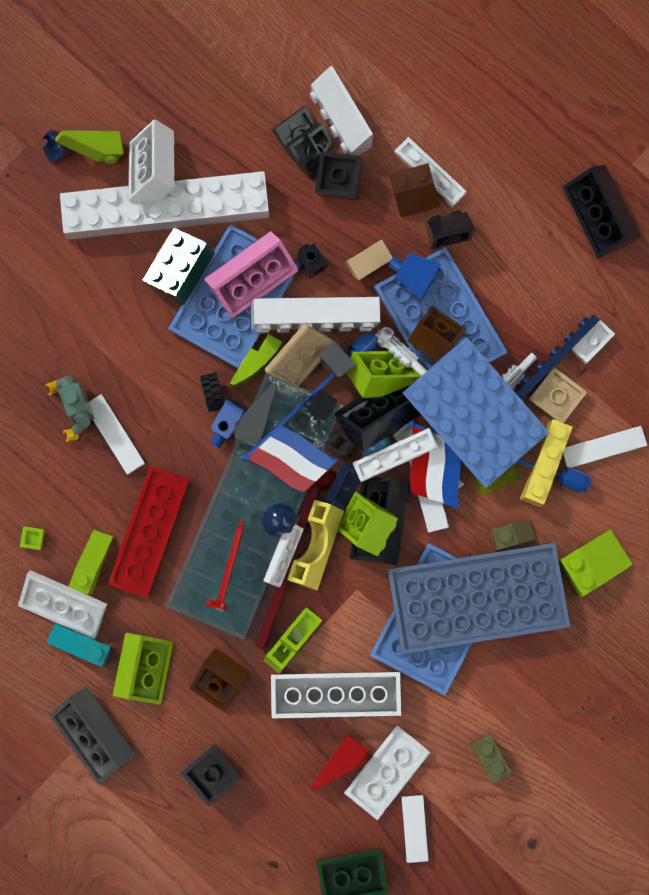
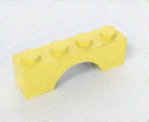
M554 419L547 423L546 429L550 433L541 440L537 461L526 480L520 500L537 507L545 504L572 430V426Z
M314 500L308 517L312 529L311 542L306 553L301 558L293 561L288 581L306 588L318 590L344 513L343 510L331 504Z

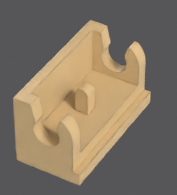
M380 240L347 260L345 264L353 277L360 280L391 261L393 257L384 242Z

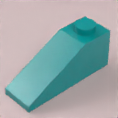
M56 623L47 641L52 646L101 667L106 666L113 650L112 646Z

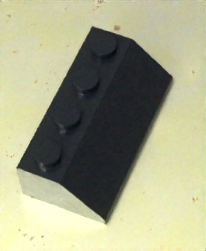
M606 165L592 166L563 186L597 258L624 248L641 237Z
M409 386L382 397L362 398L361 396L335 412V417L350 442L364 452L420 416L421 414L402 393Z
M372 477L362 482L360 494L393 514L398 520L396 528L386 540L384 550L378 556L352 543L350 559L397 566L410 487L409 482L381 477Z

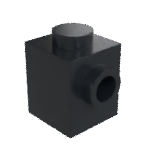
M314 243L310 246L306 244L298 250L297 260L301 263L310 279L328 268L327 261Z
M319 389L315 397L311 396L305 405L307 408L306 414L309 416L308 419L317 425L320 422L325 425L337 405V399Z

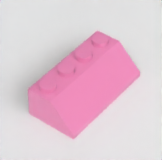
M270 231L204 280L230 317L234 318L252 304L253 299L262 298L299 270L282 241Z

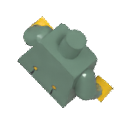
M65 376L59 380L46 383L45 386H49L51 391L48 393L49 395L59 392L66 413L74 424L71 429L63 431L64 435L67 434L66 442L78 440L79 434L90 425L91 420L95 419L82 382H76L73 376Z

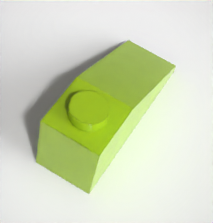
M62 130L55 138L57 143L97 162L113 164L123 155L120 131Z
M93 530L69 584L70 588L92 596L113 536Z

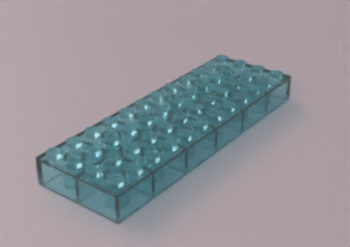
M265 374L253 404L272 383L277 384V391L263 438L312 392ZM337 403L325 425L321 422L317 425L308 419L309 416L306 414L307 408L304 405L283 426L303 436L325 453L338 422L335 412L343 408V405ZM236 441L166 603V607L245 640L269 583L263 580L281 536H272L265 531L262 524L263 513L273 504H284L293 508L297 519L309 488L304 493L296 491L266 469L250 461L243 462L241 456L246 455L254 446ZM240 520H243L244 531L224 604L228 605L227 612L206 607L208 599L217 601L236 528L239 526Z

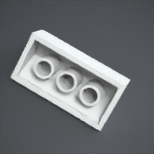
M330 66L311 84V93L309 94L314 104H319L322 118L325 121H329L331 125L330 131L335 138L338 137L341 141L340 147L343 153L358 156L372 148L373 133L333 66Z
M155 119L129 142V201L162 200L167 194L172 193L175 187L174 131Z

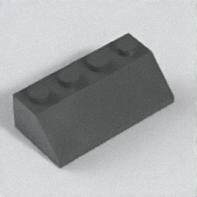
M87 686L69 697L49 715L98 785L136 757L132 748L127 744Z

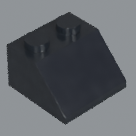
M454 211L449 216L441 217V215H436L429 218L426 222V230L431 249L470 241L474 233V225L468 213Z

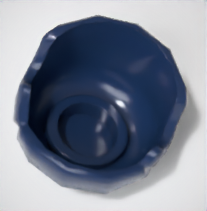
M49 130L42 137L47 139L43 150L49 161L55 164L68 155L69 148L55 141L60 132Z
M273 504L263 513L262 524L268 534L281 536V534L290 533L293 530L296 515L293 508L287 505Z

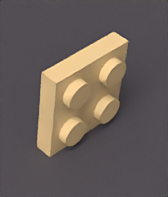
M554 367L528 401L550 418L564 423L587 392Z

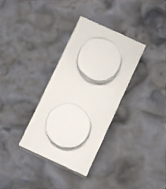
M600 320L571 351L583 363L587 364L615 333Z

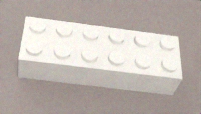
M379 297L253 299L251 304V330H256V333L260 334L269 333V330H277V333H289L290 330H299L306 323L322 333L331 332V329H339V332H351V329L359 328L360 332H369L380 323Z
M400 672L271 675L272 718L401 716Z

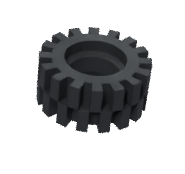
M217 372L201 375L200 379L208 412L221 410L224 401Z

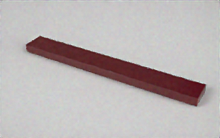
M310 487L297 525L303 528V532L281 587L275 588L256 643L258 648L265 649L288 582L287 579L293 561L296 559L308 524L312 505L319 492V489L316 487Z

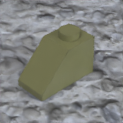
M530 520L502 526L489 532L495 552L536 540Z

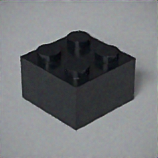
M321 151L315 193L318 196L359 200L364 164L362 156Z
M216 744L212 745L181 772L182 776L208 807L243 777Z

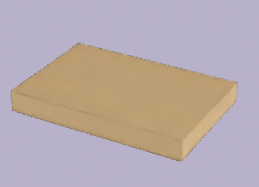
M304 323L268 364L265 371L267 374L297 389L321 362L319 353L333 344L334 340Z

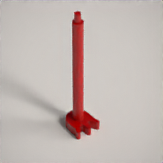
M240 520L239 526L236 528L217 601L208 599L206 607L227 612L228 605L224 604L244 531L243 520Z

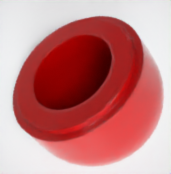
M327 470L315 482V485L322 490H329L336 476L332 471ZM325 475L330 477V482L327 485L322 484V479Z

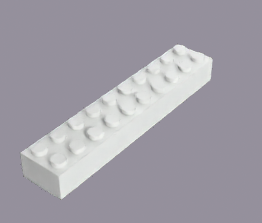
M263 171L174 181L175 187L172 193L167 194L162 200L129 201V186L60 193L63 233L66 239L69 240L269 218L265 173Z

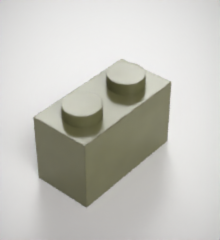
M486 734L470 743L491 783L512 773L491 734Z

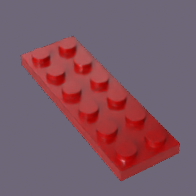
M153 466L149 467L108 585L149 598L190 479Z

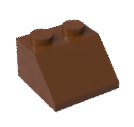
M429 163L389 174L401 217L440 207Z
M432 306L418 322L407 342L415 349L428 355L432 360L438 362L456 346L467 328Z
M215 648L203 663L189 689L225 712L250 671Z

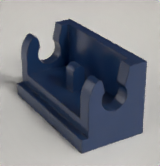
M346 463L342 464L324 502L345 512L361 482L355 468Z

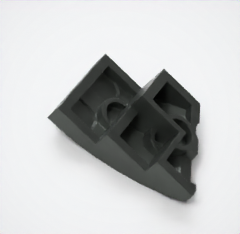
M301 107L274 127L272 131L296 165L312 180L316 176L315 172L319 166L321 151L326 152L329 150L333 140L323 124H316L307 108Z

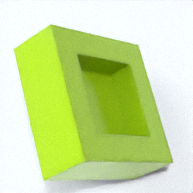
M23 526L20 547L42 551L45 530Z

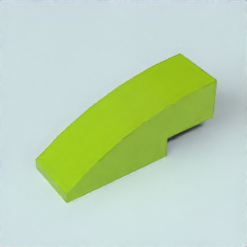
M268 334L259 351L250 348L230 382L231 387L235 389L259 375L280 352L283 342Z
M306 607L263 661L280 674L322 620Z

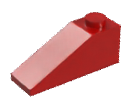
M346 735L312 783L310 789L314 791L354 770L358 765L362 767L369 757L366 754L368 749Z

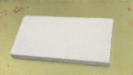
M30 570L27 573L18 606L95 640L107 603Z
M396 725L345 790L344 794L378 820L431 752Z

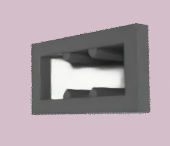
M336 342L319 353L323 368L338 378L355 366L354 362Z

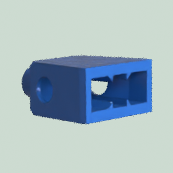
M412 253L408 254L405 261L393 256L388 265L389 268L398 272L394 282L418 302H421L441 266L437 262Z
M226 400L211 426V429L216 433L210 443L221 448L226 439L233 440L235 438V435H232L234 425L240 422V418L246 413L247 409L234 401ZM226 423H228L227 430L224 429V425Z

